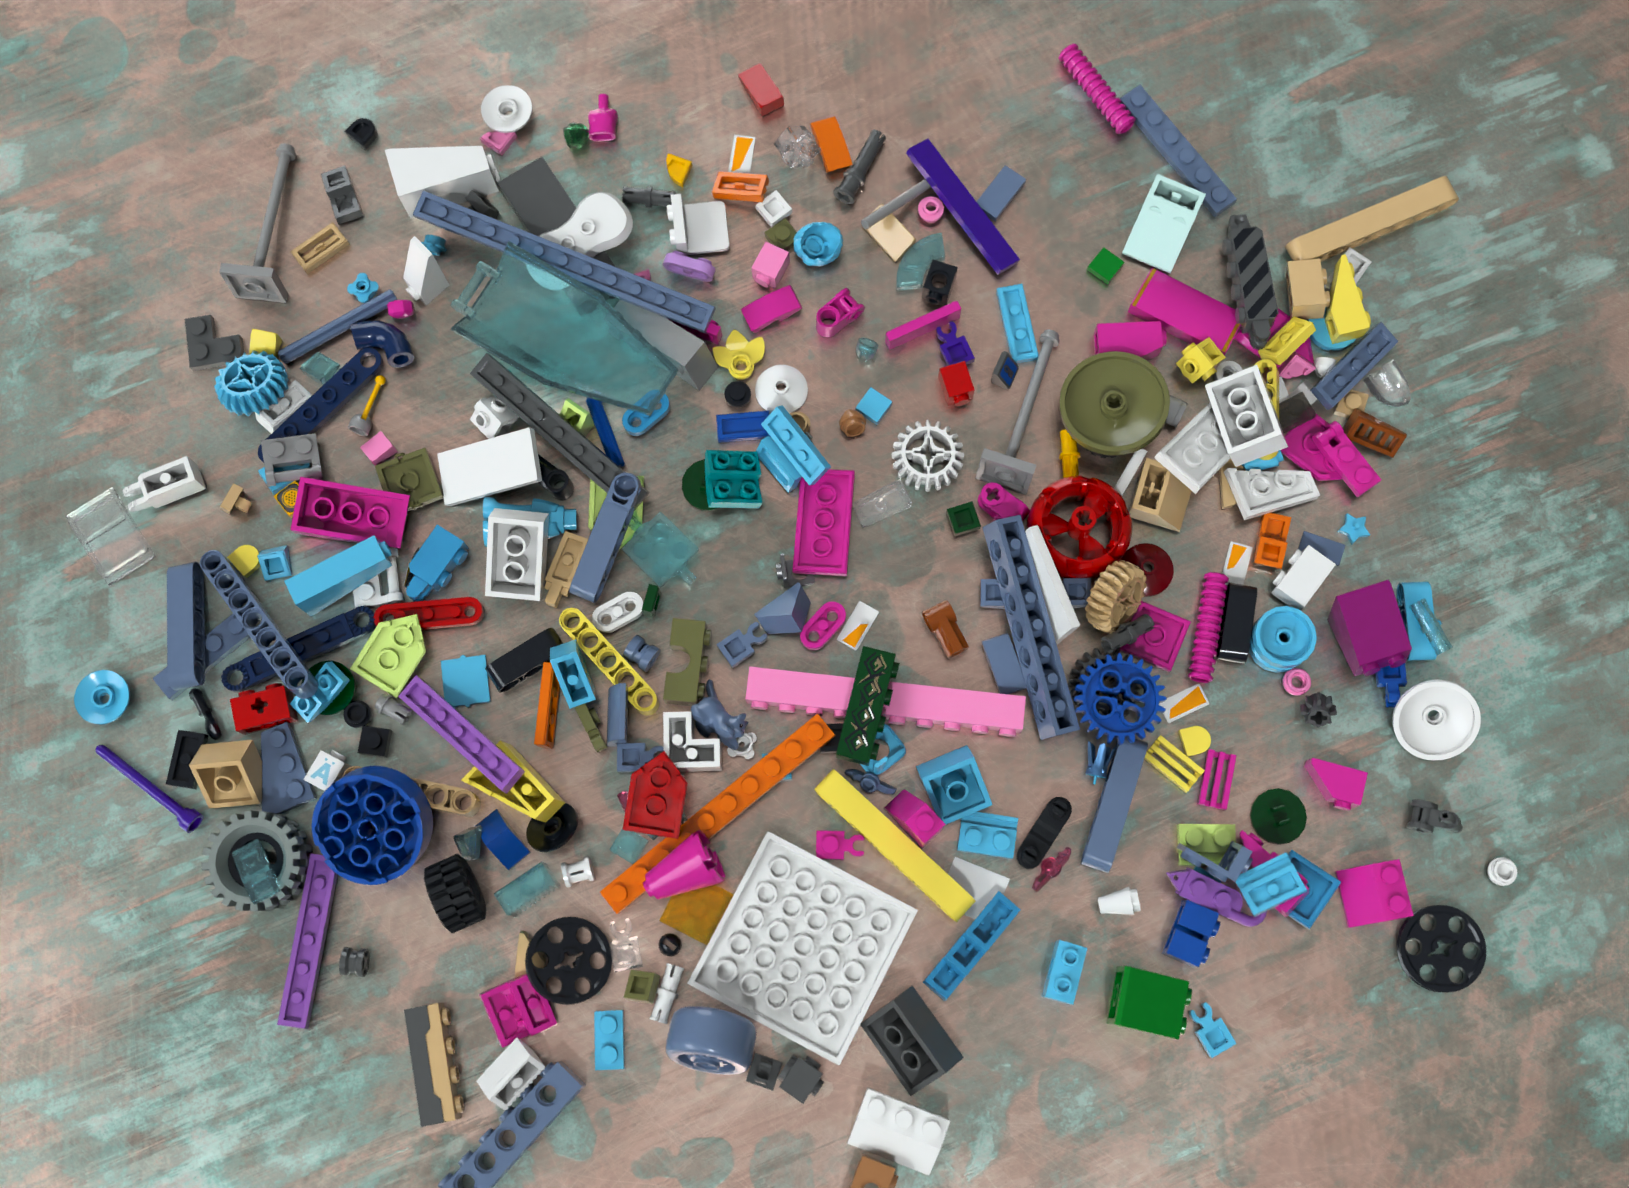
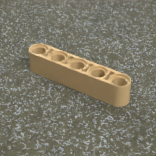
M352 766L344 772L343 776L362 767ZM411 778L424 792L432 810L471 817L481 807L479 797L467 789ZM443 790L445 794L444 800L439 804H434V794L437 791ZM470 796L472 800L471 806L466 810H461V799Z

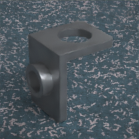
M780 554L781 563L776 564L778 580L783 579L784 588H790L798 582L801 586L813 585L815 583L813 574H808L803 580L795 579L792 575L793 560L785 561L784 554Z

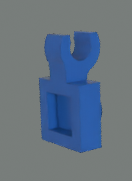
M1405 663L1395 668L1390 666L1380 668L1375 673L1376 686L1385 687L1386 708L1396 706L1401 698L1399 687H1405L1407 684Z

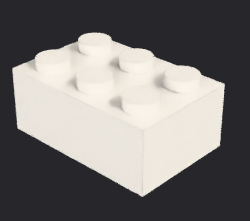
M1257 365L1205 385L1228 455L1235 467L1288 447L1265 380Z
M493 509L488 516L485 596L541 600L545 592L544 587L546 583L549 513Z

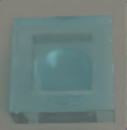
M622 828L610 851L634 864L649 841L635 832L626 831Z

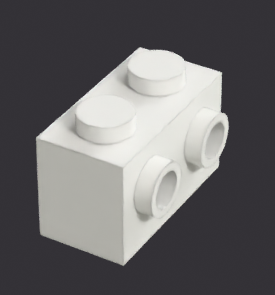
M1310 545L1303 551L1297 549L1288 561L1291 564L1288 571L1281 570L1272 582L1276 587L1271 594L1289 607L1299 610L1306 606L1336 565Z

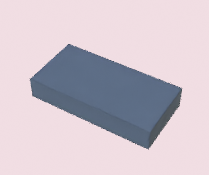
M1005 165L977 200L978 205L989 218L996 222L1024 186L1026 179Z

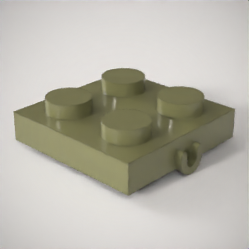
M426 448L408 454L398 453L395 455V459L375 466L383 491L410 495L408 511L416 510L419 507L423 508L427 504L444 498Z

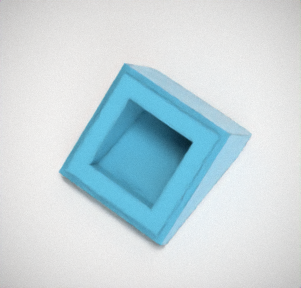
M287 545L265 549L257 555L265 581L292 575Z

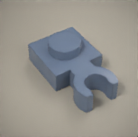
M758 622L751 624L745 635L738 629L716 644L732 668L755 653L751 647L752 645L763 644L768 639L766 633L761 637L753 635V632L760 627Z
M617 743V772H635L652 760L655 754L663 752L664 747L655 746L650 751H646L645 743Z

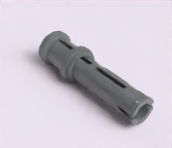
M875 129L871 130L851 168L844 171V179L840 186L836 187L833 191L834 196L841 202L846 204L854 203L856 192L859 187L865 184L867 170L881 145L886 140L885 135L879 138L882 132Z

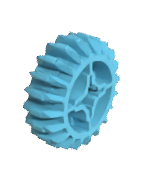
M255 350L250 355L244 352L240 358L234 356V361L231 363L225 362L226 368L219 369L220 375L215 378L216 385L214 388L220 403L230 413L234 412L238 416L244 413L248 417L253 412L259 415L261 410H269L270 405L278 404V398L285 397L284 391L288 389L287 382L289 381L285 367L273 354L269 355L265 351L259 354Z

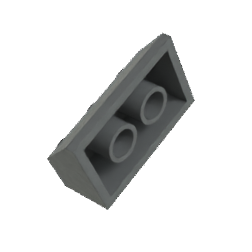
M913 986L909 987L860 1024L910 1096L947 1073L964 1058Z

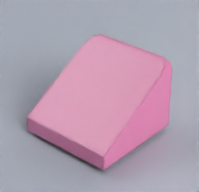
M381 431L360 447L375 466L384 463L398 452Z

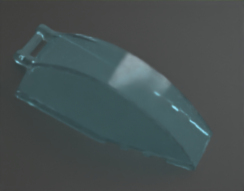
M510 241L506 244L497 269L482 261L478 262L475 267L477 271L459 298L454 299L450 304L453 309L465 315L464 318L452 326L451 331L544 385L651 416L679 370L655 346L653 347L637 329H634L619 311L612 308L600 293ZM486 276L490 277V280L473 306H467Z

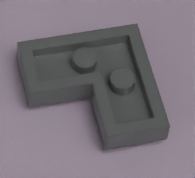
M211 314L185 319L189 365L193 371L226 366L225 362L231 363L234 361V356L237 358L243 356V338L239 334L216 338L215 322Z

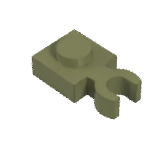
M586 704L575 707L595 751L598 753L606 749L607 745L597 726L601 720L595 708L589 709Z

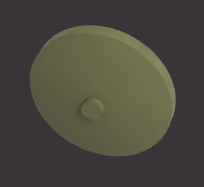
M1103 352L1083 360L1068 374L1060 392V415L1069 435L1084 448L1103 455H1125L1146 447L1161 433L1169 414L1170 395L1166 381L1161 373L1144 358L1127 352Z

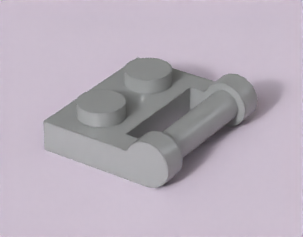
M316 433L261 440L268 487L276 486V483L300 480V477L317 480L323 479ZM312 463L310 468L274 472V468Z

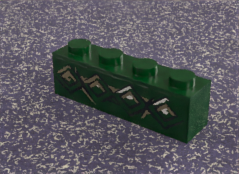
M863 646L836 758L869 766L870 759L876 760L880 744L875 743L877 732L883 733L886 716H882L884 705H890L893 690L888 689L890 678L896 679L900 664L895 662V653Z

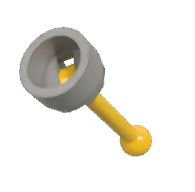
M378 375L375 378L376 385L363 414H357L350 420L348 429L358 435L368 436L372 423L368 414L380 387L386 382L385 377L382 375Z

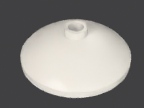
M1429 680L1411 687L1401 696L1394 708L1392 724L1399 743L1409 753L1426 760H1444L1457 756L1473 743L1480 729L1481 715L1474 697L1464 687L1447 680ZM1436 710L1437 714L1435 716H1428L1430 711Z

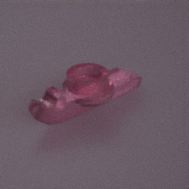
M1066 847L1064 851L1058 852L1056 859L1049 857L1043 860L1041 864L1042 873L1035 879L1032 886L1035 892H1038L1051 878L1059 875L1062 867L1070 858V847Z

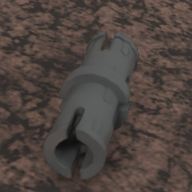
M624 186L623 192L625 193H622V202L625 204H643L647 208H651L652 205L667 207V205H672L671 195L676 194V191L653 190V187L649 186L646 189Z
M1143 614L1130 623L1121 624L1116 631L1102 637L1101 645L1107 653H1112L1123 645H1131L1137 641L1139 636L1153 630L1154 622L1148 614Z

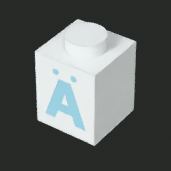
M321 750L303 780L326 791L327 788L342 778L344 772L352 766L344 762L347 757L334 750H331L330 754Z

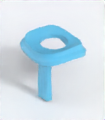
M887 724L884 726L883 733L877 732L875 740L885 741L889 746V754L881 760L870 759L869 766L860 764L867 773L882 774L906 754L904 744Z

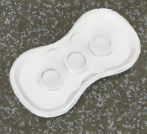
M597 192L585 197L565 224L557 229L543 233L539 237L593 258L600 252L623 243L631 233L633 219L627 207L616 196L608 192ZM526 262L531 274L548 288L560 289L575 282Z

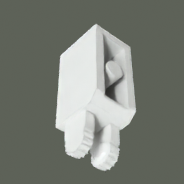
M185 456L138 476L139 482L125 487L122 491L126 497H133L143 493L144 497L128 504L129 511L138 512L151 506L157 509L206 489L198 465Z

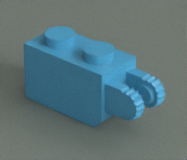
M438 524L409 563L410 572L414 577L409 582L406 593L413 602L426 600L425 598L428 597L433 589L438 592L441 587L444 588L448 585L452 578L451 573L455 567L461 565L467 558L469 547L465 542Z

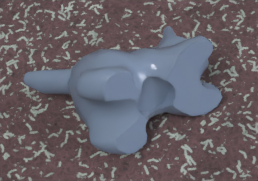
M709 679L706 683L708 697H704L698 704H694L691 707L692 717L696 720V728L702 736L707 738L711 733H716L724 745L730 749L737 750L739 744L736 738L743 737L744 730L748 724V721H744L746 714L742 713L738 716L729 715L718 700L713 681Z

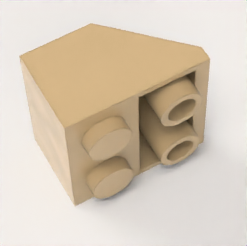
M1146 458L1141 467L1128 512L1131 513V518L1179 532L1191 490L1161 463Z

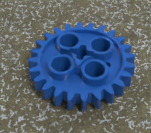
M1118 653L1115 661H1113L1108 654L1105 657V664L1101 660L1096 659L1094 662L1096 669L1088 665L1085 670L1089 676L1080 675L1079 680L1084 685L1075 686V690L1081 693V695L1075 696L1073 701L1081 703V706L1076 708L1075 712L1084 713L1085 716L1079 722L1090 723L1087 732H1091L1094 729L1098 730L1096 739L1101 738L1105 734L1107 735L1108 744L1112 742L1114 737L1117 738L1119 745L1123 744L1125 737H1127L1130 744H1133L1135 742V734L1143 740L1146 737L1144 729L1152 733L1155 728L1151 722L1159 724L1162 721L1156 713H1164L1166 710L1159 705V703L1167 700V697L1159 695V692L1165 686H1156L1155 682L1160 678V675L1151 677L1150 672L1153 667L1150 666L1143 669V659L1135 664L1133 663V655L1130 654L1127 660L1123 661L1121 653ZM1103 677H1113L1116 681V687H1106L1103 683ZM1132 683L1140 684L1143 688V695H1134L1131 692L1130 685ZM1096 691H1100L1101 693L1109 695L1111 697L1098 696L1096 695ZM1118 693L1122 694L1123 700H1126L1121 705L1117 704L1118 699L1114 698ZM1099 702L1107 704L1110 713L1108 715L1099 714L1096 710V704ZM1131 702H1141L1144 704V707H1139ZM1124 711H1134L1137 721L1134 723L1126 721Z

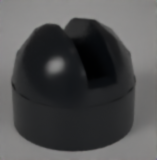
M665 934L659 940V950L665 956H675L682 948L681 939L675 934ZM665 939L677 946L674 951L663 944Z

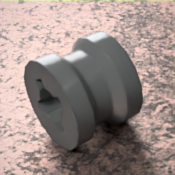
M344 947L339 962L340 975L348 976L350 973H355L358 977H365L370 962L369 949L361 948L359 951H354L352 947Z

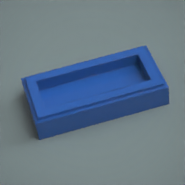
M769 411L716 415L718 442L761 440L770 436L761 425L770 415Z

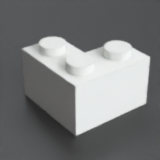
M691 711L663 712L664 751L679 772L722 771L721 740L694 739V719Z

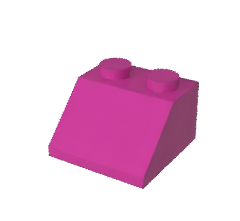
M1400 859L1335 871L1336 879L1341 881L1338 888L1348 928L1414 916Z

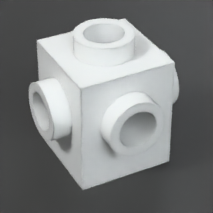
M492 396L489 398L484 397L475 404V411L470 420L490 439L510 433L519 416L496 396Z

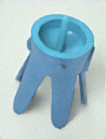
M1088 741V766L1085 774L1094 776V785L1096 784L1097 777L1107 778V768L1117 747H1114L1111 751L1110 747H1106V744L1102 743L1096 756L1095 745Z

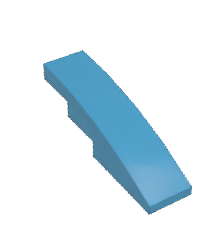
M998 891L923 983L943 1001H946L1021 909Z

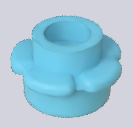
M425 235L424 242H421L434 256H440L441 252H446L447 250L445 247L446 240L435 235Z

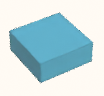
M870 387L855 410L878 425L892 406V401Z

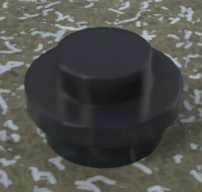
M741 381L730 383L724 392L725 400L732 407L739 408L745 406L751 398L749 386Z
M356 700L352 701L344 709L343 716L349 726L361 728L370 722L372 711L367 703Z

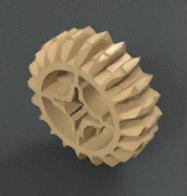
M1123 560L1115 561L1112 565H1108L1105 572L1100 573V577L1095 581L1094 587L1090 589L1091 594L1087 598L1088 604L1085 607L1088 623L1102 632L1111 634L1121 624L1130 622L1134 613L1137 612V608L1141 605V599L1145 596L1144 590L1147 584L1145 583L1146 576L1144 571L1139 569L1138 566Z

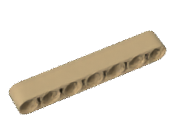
M1442 176L1290 241L1285 246V249L1292 261L1320 259L1322 262L1347 251L1349 247L1353 249L1454 205L1459 200V197L1448 177Z

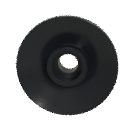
M565 803L546 823L532 818L526 831L529 845L540 852H550L562 847L571 839L577 829V812L571 805Z

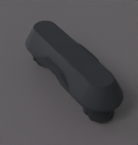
M1055 797L1051 799L1017 852V860L1022 867L1026 869L1037 867L1072 813V806L1066 798Z

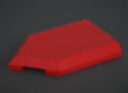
M665 751L631 774L623 830L679 839L688 783Z

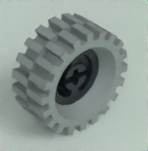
M244 811V814L230 816V822L222 821L216 826L220 832L210 834L207 840L213 842L212 847H204L202 855H209V861L203 862L201 865L202 870L210 872V876L205 877L204 881L206 885L215 886V889L211 891L215 898H224L221 903L228 907L235 906V909L240 911L273 910L279 908L278 905H286L291 902L292 895H299L303 888L299 885L301 882H305V870L309 865L306 853L312 852L311 844H304L303 840L308 837L304 831L296 829L299 825L295 821L287 820L286 816L271 812ZM258 841H266L274 848L276 855L274 852L267 851L268 849H251V846ZM258 856H260V859L264 862L262 866H260V863L257 861ZM245 869L253 871V874L270 873L267 879L257 882L247 875Z

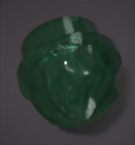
M569 123V126L563 129L566 144L570 148H581L589 139L588 128L582 123Z

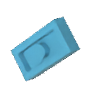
M624 1010L594 1011L595 1070L625 1069Z

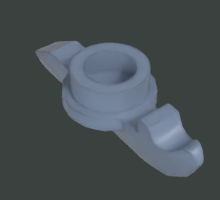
M856 769L845 770V775L850 776L853 781H859L861 789L867 793L878 790L885 794H895L897 788L881 781L874 773H864Z

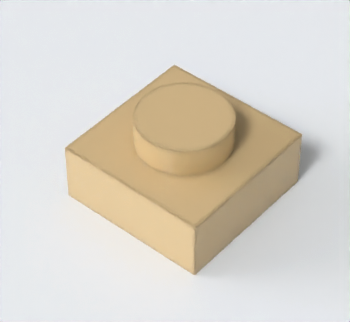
M1351 389L1336 404L1333 414L1349 419L1355 408L1364 412L1369 395Z

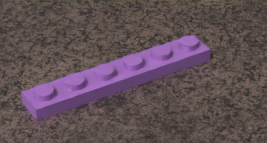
M417 675L398 696L501 791L508 793L525 772Z
M310 853L277 1025L309 1028L338 876L324 862L326 859L323 855Z

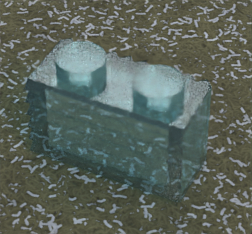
M541 861L495 892L494 896L506 915L517 917V914H522V910L526 911L527 907L531 908L532 904L536 905V901H541V897L545 898L546 894L550 895L551 891L555 892V888H559L560 884L548 865Z

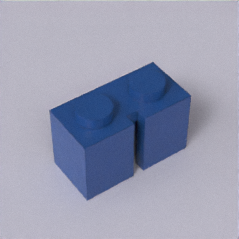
M1189 900L1182 901L1162 954L1193 968L1199 967L1200 963L1205 964L1210 953L1207 942L1210 937L1214 938L1219 930L1220 921H1217L1220 913Z

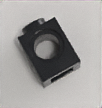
M932 260L923 286L922 298H925L931 304L947 305L956 280L958 267ZM940 281L944 283L945 286L942 288H936L935 286H933V283Z

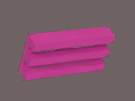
M1212 749L1207 750L1198 805L1227 810L1237 755L1216 752ZM1213 758H1218L1211 798L1208 801L1206 800L1212 762ZM1224 760H1227L1221 801L1217 803Z

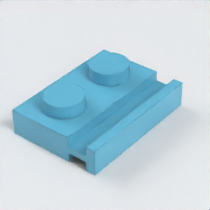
M975 812L961 818L957 851L1013 859L1019 818L983 812Z
M1286 852L1240 874L1236 880V884L1254 917L1307 892L1304 883Z

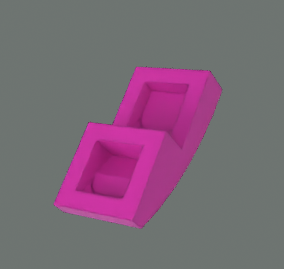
M788 285L743 307L741 311L751 331L757 333L776 320H785L801 310L802 306L792 286Z

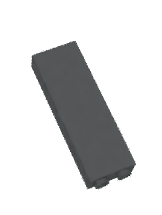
M543 157L538 158L498 182L503 196L526 231L536 236L557 229L565 224L576 209ZM605 251L593 257L614 266ZM573 282L564 287L581 315L586 312H593L609 298H615L578 282Z

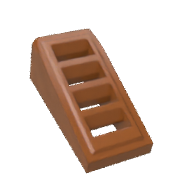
M1356 408L1343 427L1344 433L1349 440L1392 458L1407 437V434ZM1369 426L1373 427L1368 436H1365ZM1382 431L1383 433L1380 436L1379 440L1375 441V438L1377 437L1379 432ZM1390 435L1394 436L1388 447H1386L1384 444Z

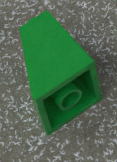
M1118 966L1116 968L1106 1024L1179 1040L1180 1034L1184 1035L1187 1025V1018L1183 1017L1185 1005L1189 1006L1192 997V989L1188 988L1189 981L1129 966Z

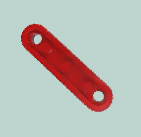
M474 597L385 604L375 611L373 619L377 626L378 623L386 621L388 616H393L394 619L418 614L421 630L472 626L482 620L484 607ZM470 608H474V615L470 617L467 616V611Z

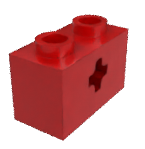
M281 683L270 684L265 687L266 690L255 692V690L240 692L238 694L239 697L230 699L236 731L247 735L273 728L285 722H297V712L290 705L294 699L293 692L286 686H282Z

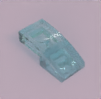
M258 839L232 852L239 875L254 905L281 891L275 872L269 865L263 845Z

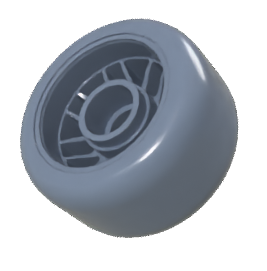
M699 1006L683 1007L672 1016L666 1041V1053L675 1063L693 1070L720 1075L742 1074L748 1070L752 1062L756 1042V1028L748 1019L729 1011Z

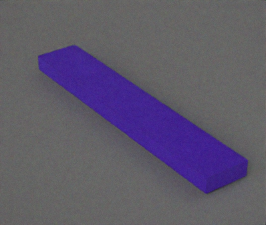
M927 138L910 147L906 152L907 156L997 275L1016 265L1020 260L931 141Z

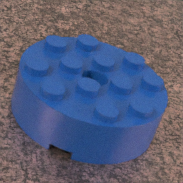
M383 766L362 767L344 775L321 795L312 817L313 840L315 846L318 845L326 860L324 862L339 876L364 885L384 884L407 872L426 851L433 832L432 810L422 789L407 775Z

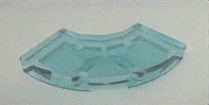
M942 233L929 235L919 240L905 253L898 267L897 291L923 288V277L930 268L932 260L940 262L945 260Z

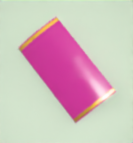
M1153 267L1128 310V313L1145 322L1161 321L1162 330L1188 344L1194 342L1197 345L1210 337L1224 356L1241 326L1236 323L1235 309Z

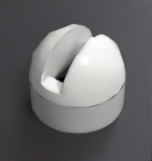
M1328 357L1316 358L1314 364L1316 367L1314 369L1315 374L1322 379L1337 364V361Z

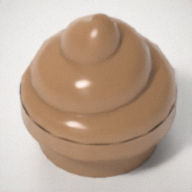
M848 409L839 420L841 431L849 437L858 436L865 430L866 419L859 411Z

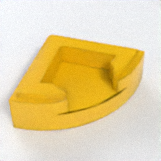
M668 153L666 159L668 174L674 183L683 187L693 166L692 161Z

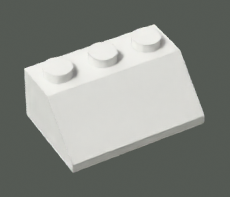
M867 1087L847 1144L929 1176L942 1147L950 1120Z

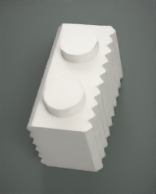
M516 1038L476 1082L490 1101L501 1109L508 1110V1106L512 1105L513 1101H516V1097H519L520 1093L524 1092L525 1088H528L533 1079H537V1075L541 1074V1070H545V1066L532 1048L519 1038Z

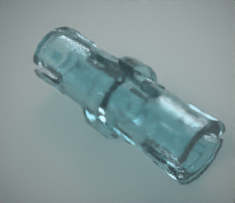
M1425 598L1409 606V609H1411L1421 626V629H1419L1421 634L1426 635L1436 655L1453 648V645H1451L1440 626L1442 625L1441 620L1436 619Z

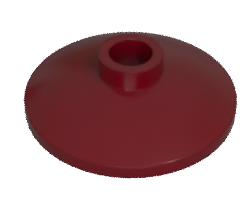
M1149 543L1137 544L1129 548L1121 559L1138 566L1139 569L1144 571L1146 576L1145 583L1147 584L1144 590V597L1160 594L1172 581L1174 573L1172 560L1166 551L1159 546ZM1148 563L1152 566L1153 570L1147 572L1144 570L1143 565Z

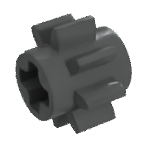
M1320 692L1310 696L1306 695V704L1300 705V711L1305 717V723H1311L1317 726V728L1327 723L1331 724V716L1337 715L1336 705L1332 704V696L1326 697Z

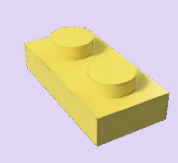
M1293 317L1267 342L1265 348L1258 350L1261 359H1270L1275 364L1281 365L1316 331L1313 322Z

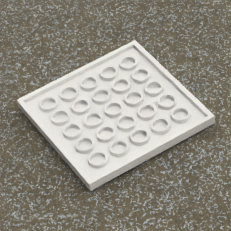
M767 831L687 984L840 1066L918 910Z

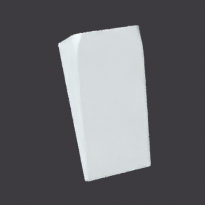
M297 380L288 385V389L284 391L285 397L278 398V404L270 405L269 410H261L259 415L255 412L256 420L271 434L312 396Z

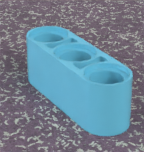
M1429 582L1399 583L1397 586V604L1412 647L1407 661L1435 660L1438 653L1431 585Z

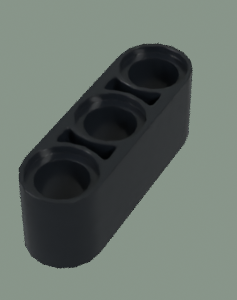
M1229 582L1225 592V606L1223 607L1224 613L1221 617L1222 623L1220 624L1221 631L1219 632L1220 638L1218 640L1219 645L1216 651V659L1245 664L1250 648L1257 587Z
M548 628L494 660L485 670L499 693L508 691L543 669V662H550V648L563 644L554 628Z

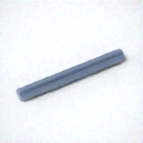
M392 290L385 291L279 350L278 355L284 364L293 361L351 328L350 324L363 322L388 308L387 304L397 300V297Z

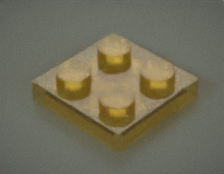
M716 885L674 895L669 900L659 921L708 945L734 894Z

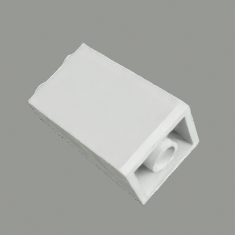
M483 146L391 148L385 150L398 197L410 219L414 218L413 212L423 191L456 204L467 202L465 197L471 191L484 196L499 192L497 182L501 181L498 169L495 166L492 155H486Z

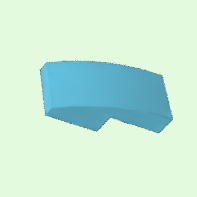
M332 661L326 662L315 676L318 683L316 693L308 699H301L295 696L290 703L307 723L312 722L350 681Z

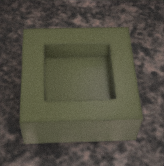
M786 218L764 232L770 244L785 251L794 247V236L797 232Z
M631 970L624 998L629 1001L653 1004L660 976L656 973Z

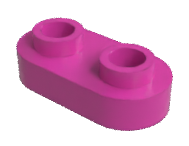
M827 602L803 626L802 632H800V639L804 647L809 650L821 649L844 625L846 612L841 604ZM830 613H835L837 615V619L835 621H829L827 619V616ZM811 633H817L819 635V639L817 641H811L809 639V635Z

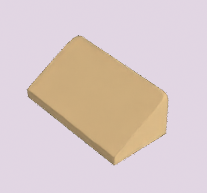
M881 203L873 212L883 207L884 204ZM892 213L870 228L865 229L895 262L915 247V237Z

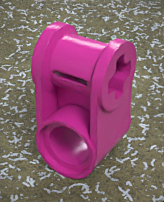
M848 288L841 290L832 300L818 310L816 315V330L818 334L826 338L833 337L849 323L855 321L864 312L865 306L856 302L850 295ZM829 318L832 319L834 323L827 325L824 324L822 320Z
M987 483L978 496L979 507L994 520L1021 515L1023 521L1030 512L1026 504L1014 497L998 483ZM995 495V499L991 501L987 499V496Z

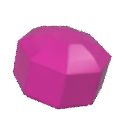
M395 300L387 304L388 315L392 318L404 319L415 314L414 304L411 300Z

